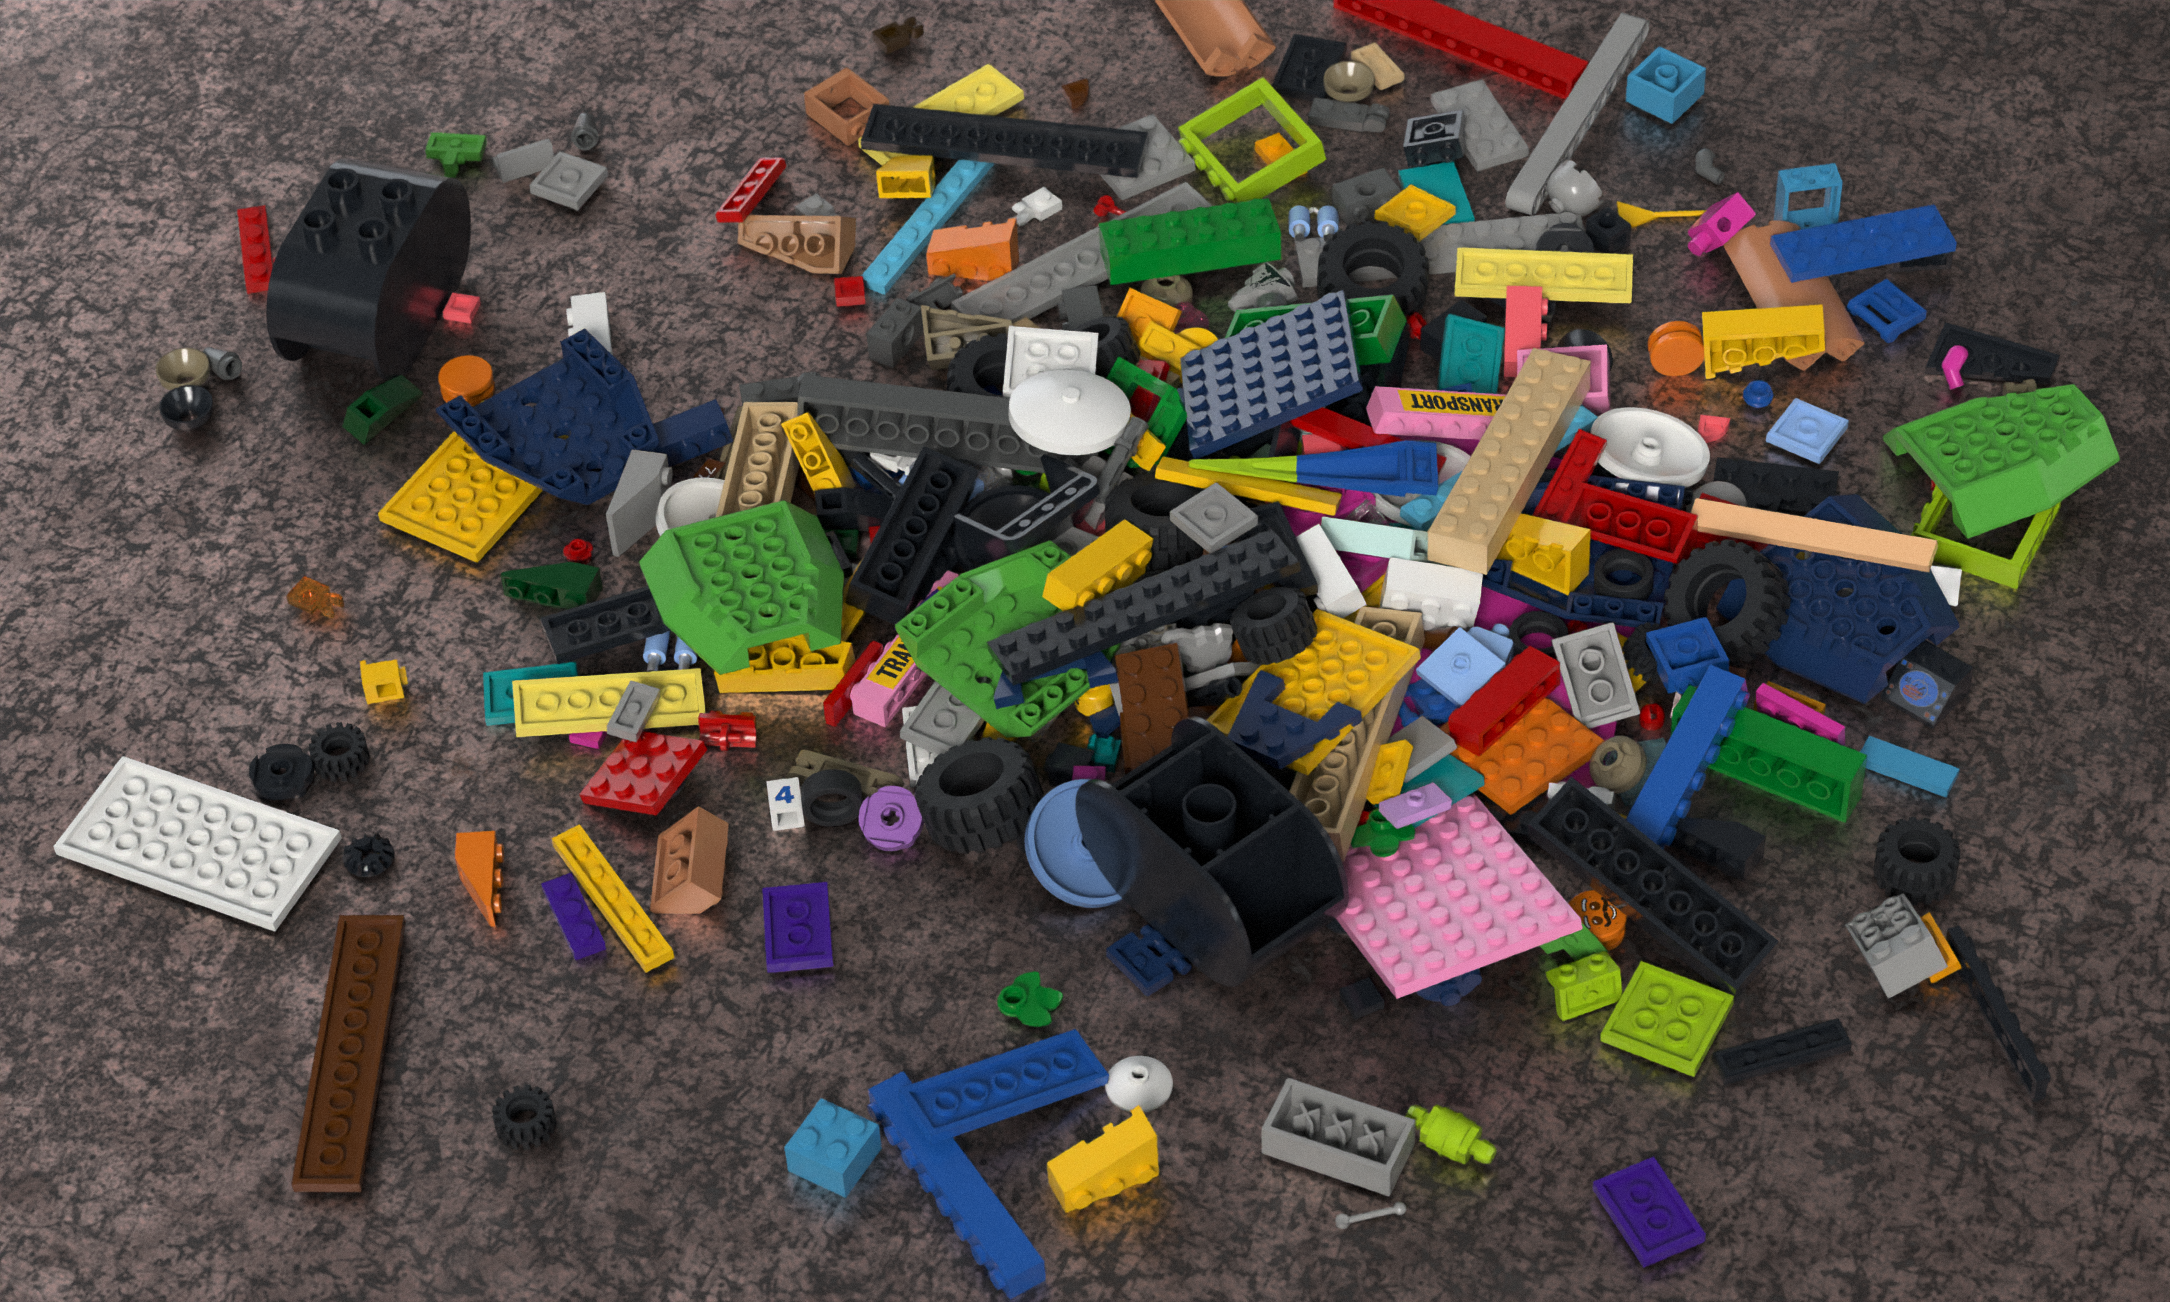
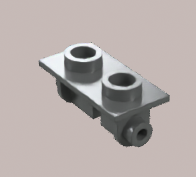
M952 274L946 278L944 276L937 278L930 284V287L923 291L920 289L913 291L907 296L906 300L918 306L925 305L934 309H938L934 304L937 302L942 310L951 306L952 301L962 297L963 291L959 286L954 287L953 282L956 275Z

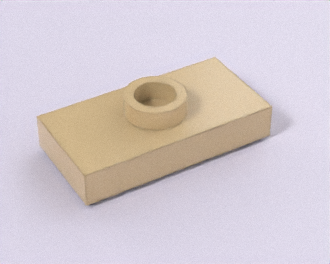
M1375 42L1351 52V59L1354 62L1362 63L1372 70L1374 84L1379 90L1404 81V73Z

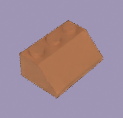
M698 806L658 835L650 911L652 913L701 914L721 900L723 896V875L726 869L725 856L728 845L729 823Z

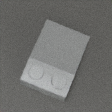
M639 450L631 451L606 513L613 556L619 557L656 526L655 517L660 499L666 490L672 486L673 470L672 467L668 466L667 454Z
M1614 622L1551 640L1556 659L1560 662V673L1575 719L1590 729L1640 714Z

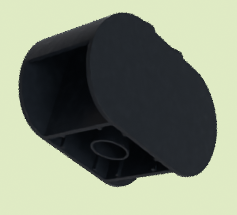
M341 158L335 161L327 170L284 239L273 264L267 293L266 318L270 342L276 354L281 359L297 361L310 348L373 360L377 373L386 381L400 375L405 377L441 318L451 294L456 292L465 271L470 248L471 213L468 196L463 184L458 179L352 158Z
M1187 716L1180 720L1173 728L1171 746L1110 785L1102 780L1092 779L1081 785L1077 791L1075 809L1078 825L1092 858L1106 880L1120 897L1159 931L1200 971L1219 984L1230 987L1240 985L1342 915L1347 908L1349 887L1346 872L1332 839L1320 821L1302 802L1219 729L1201 717Z

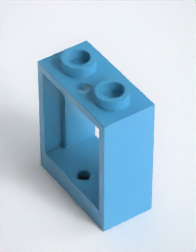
M1836 164L1778 170L1773 221L1791 222L1800 226L1801 230L1838 223L1843 182ZM1825 188L1823 207L1788 211L1790 192Z

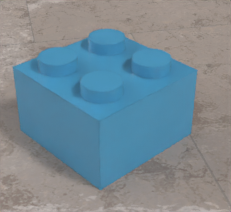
M1659 46L1627 76L1626 102L1673 124L1704 94L1706 68Z
M821 1098L784 1147L788 1171L846 1198L882 1149L879 1124Z

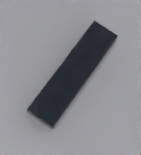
M1839 1018L1712 1052V1061L1724 1085L1851 1051L1852 1043Z

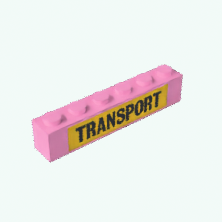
M1375 386L1366 410L1374 434L1481 440L1506 395Z
M947 570L940 580L935 581L929 595L936 589L940 591L957 578L959 574ZM898 634L893 641H889L886 644L882 655L876 662L870 664L867 674L860 683H856L850 693L853 714L885 728L926 676V673L917 667Z

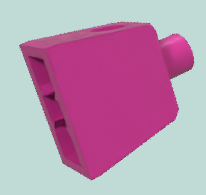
M1739 192L1711 205L1688 230V235L1692 238L1688 243L1689 250L1693 254L1700 256L1703 252L1708 253L1724 245L1756 215L1755 211Z

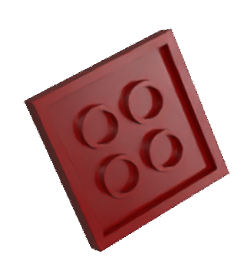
M642 731L637 743L622 739L595 775L589 780L579 796L584 804L657 816L706 753L707 748L702 740Z

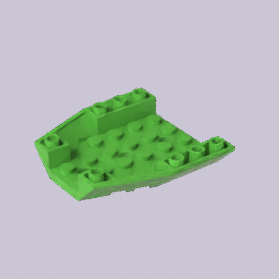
M2075 384L2036 389L2034 392L2016 394V392L2008 393L2005 396L1992 398H1975L1895 427L1883 436V441L1896 456L1909 453L1951 501L1953 523L1967 539L2052 508L2120 461L2104 416Z
M785 500L668 529L639 561L640 568L663 623L719 675L750 667L748 648L803 634L811 651L841 644L844 573L818 517ZM733 537H738V538H739V539H737V540H729L730 538H733ZM755 575V578H746L747 576ZM768 614L773 615L772 617H763L764 615Z
M1052 541L1044 542L960 574L895 624L898 635L917 667L1006 738L1032 736L1091 689L1086 668H1072L1066 673L1022 682L1025 703L996 709L993 696L1002 669L989 653L987 642L1003 634L1026 627L1031 623L1054 616L1062 611L1042 597L1048 573L1071 558L1069 554ZM1121 643L1101 651L1109 662ZM980 677H988L992 682L978 683L976 680Z

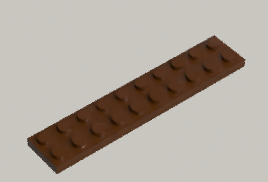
M339 915L291 1182L293 1192H361L406 925L404 915Z

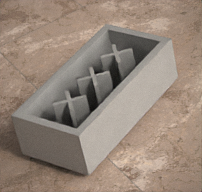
M1287 1078L1261 1129L1262 1154L1390 1197L1415 1145V1120Z

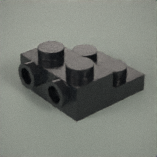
M1463 110L1408 119L1403 145L1408 166L1423 167L1438 161L1449 163L1464 157L1466 142L1463 134L1465 125Z

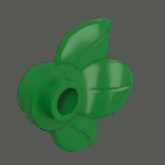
M1378 808L1369 814L1367 824L1356 828L1351 841V847L1370 846L1371 852L1375 856L1389 857L1397 852L1400 841H1408L1415 838V828L1412 824L1396 829L1379 812Z
M1028 972L1016 977L1012 985L1005 987L997 998V1006L1002 1014L1009 1017H1017L1025 1025L1042 1027L1051 1024L1052 1019L1049 1012L1055 1010L1063 1000V993L1040 986L1039 972Z

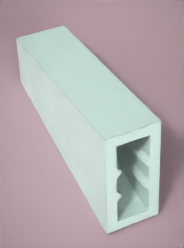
M1322 517L1321 528L1335 550L1444 565L1427 560L1428 531Z

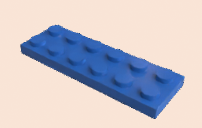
M1928 205L1771 235L1770 245L1789 280L1793 283L1954 252L1957 242L1935 205Z
M1074 1029L899 1088L898 1098L931 1145L1108 1084L1109 1074L1078 1031Z

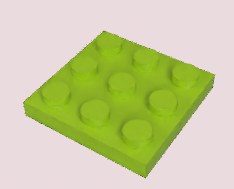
M1641 961L1603 1028L1600 1041L1695 1077L1734 1004V996Z

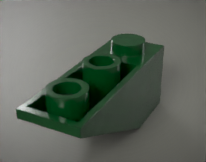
M403 375L393 378L366 391L348 406L342 427L365 445L423 396V392Z
M575 562L504 571L500 575L504 596L566 610L597 601L603 589L600 569L598 567Z

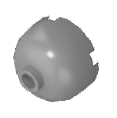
M1566 160L1553 171L1548 180L1547 189L1551 199L1549 204L1556 213L1572 212L1583 217L1596 210L1604 202V200H1599V197L1603 194L1596 181L1586 170L1578 172L1574 169L1577 164Z

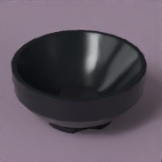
M185 385L169 391L162 398L159 410L163 421L169 427L190 431L200 428L211 418L214 411L212 395L205 388ZM193 414L198 416L191 421H182L187 415Z

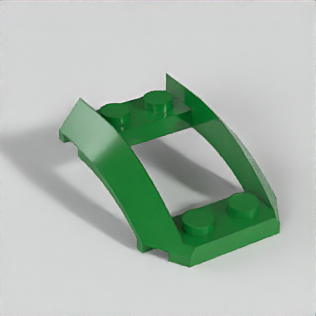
M1118 357L1106 379L1118 386L1129 401L1138 385L1161 397L1159 404L1147 423L1149 425L1148 429L1166 446L1160 458L1154 464L1158 465L1162 457H1165L1187 419V412L1176 388ZM1113 445L1102 451L1111 455L1115 446ZM1132 458L1127 463V466L1131 468L1140 467Z

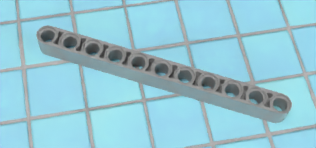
M1626 13L1620 14L1512 183L1505 201L1506 208L1531 216L1537 213L1548 195L1547 184L1550 175L1561 163L1570 160L1644 43L1649 31V20Z

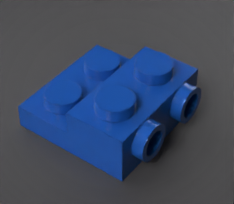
M1707 617L1646 633V642L1657 662V672L1668 694L1676 691L1679 694H1684L1689 685L1693 687L1699 686L1710 664L1729 672V659Z

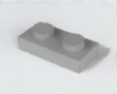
M630 680L607 724V734L637 743L660 698V689Z

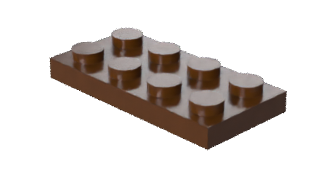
M1178 643L1115 655L1131 771L1171 746L1173 728L1180 720L1190 716Z

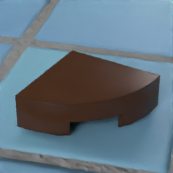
M1087 78L1061 86L1062 94L1072 110L1084 104L1089 97V82Z

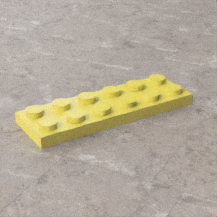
M987 64L912 108L996 116L1024 99V91L990 64ZM862 137L858 138V143H859V147H860V148H861V138H862ZM862 149L882 166L895 156H917Z
M1457 248L1455 296L1506 298L1507 286H1541L1542 298H1548V300L1631 304L1633 254Z
M701 668L512 681L516 737L607 731V724L630 680L660 689V698L644 729L699 725V714L705 713Z

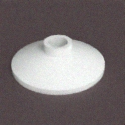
M1132 1056L1117 1062L1109 1070L1108 1084L1105 1085L1109 1099L1118 1108L1130 1112V1110L1140 1105L1143 1112H1149L1159 1108L1168 1100L1173 1089V1080L1169 1069L1159 1060L1147 1056Z

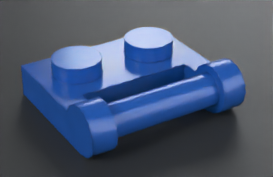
M1887 279L1852 298L1846 307L1849 313L1853 316L1858 315L1878 331L1881 339L1888 344L1895 341L1899 334L1925 320L1927 312ZM1871 305L1892 323L1886 324L1866 306Z
M1420 679L1416 683L1408 685L1404 696L1411 698L1420 715L1412 712L1404 701L1401 704L1398 715L1402 719L1401 724L1403 727H1406L1421 716L1437 726L1448 722L1450 714L1457 706L1425 680Z

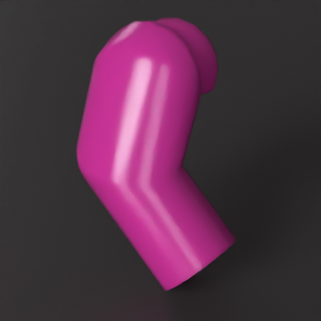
M1960 345L1950 348L1942 362V369L1950 390L1964 385L1959 370L1968 357V351Z

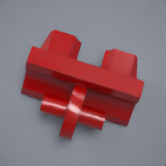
M710 710L709 713L699 714V740H702L705 745L720 746L721 751H728L729 747L756 748V716L752 712L730 715L723 714L722 711Z

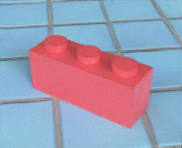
M1507 286L1504 377H1517V350L1541 349V341H1547V323H1541V316H1547L1548 298H1542L1541 286Z

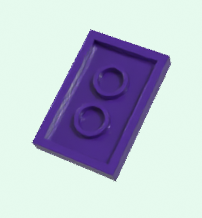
M827 882L762 888L767 972L833 967Z
M1654 1156L1593 1181L1592 1190L1643 1268L1705 1242V1232Z

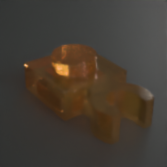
M306 576L286 595L288 604L312 615L317 609H320L327 618L335 617L334 609L331 606L336 605L341 608L345 606L343 597L340 594L330 593L329 586Z

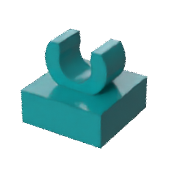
M1093 734L1089 738L1087 749L1093 750L1095 753V766H1106V772L1115 773L1121 753V741L1115 740L1111 736H1109V739L1097 738V735Z

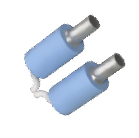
M1301 205L1294 206L1288 215L1290 235L1295 238L1296 242H1303L1310 232V213L1314 211L1317 214L1318 234L1325 242L1332 239L1333 234L1339 230V215L1336 208L1333 206H1323L1319 210L1316 207H1310L1308 210Z
M670 631L646 638L643 659L648 664L647 672L658 671L659 665L664 664L666 661ZM677 636L674 660L679 664L678 670L689 669L690 666L696 663L697 654Z

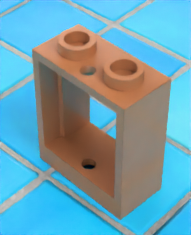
M847 67L804 92L806 114L847 146L862 137L873 104L890 105L887 97ZM852 97L865 107L866 110L846 121L831 110V108Z

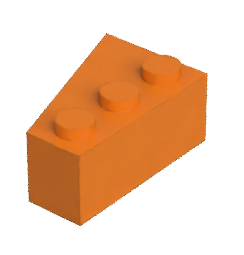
M1010 218L1007 223L993 225L992 221L983 222L981 227L968 228L967 225L933 230L926 253L928 274L938 276L955 274L957 278L993 281L1016 269L1019 263L1017 219Z

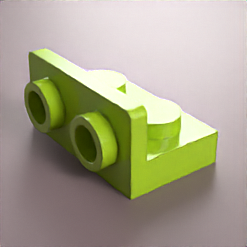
M1605 951L1561 965L1546 972L1547 980L1554 987L1556 1012L1562 1021L1616 1003L1622 996L1620 968Z

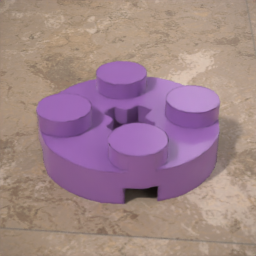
M885 786L878 789V792L874 793L871 797L868 796L863 801L859 811V825L865 838L876 848L885 851H897L912 847L924 825L915 797L910 791L899 786ZM891 811H896V816L900 818L899 821L894 823L893 826H888V823L883 820L884 816H889Z

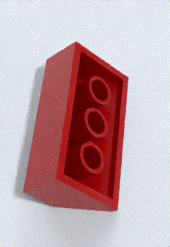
M1580 482L1561 520V523L1591 529L1590 539L1675 564H1678L1683 558L1688 560L1690 552L1697 541L1698 515Z

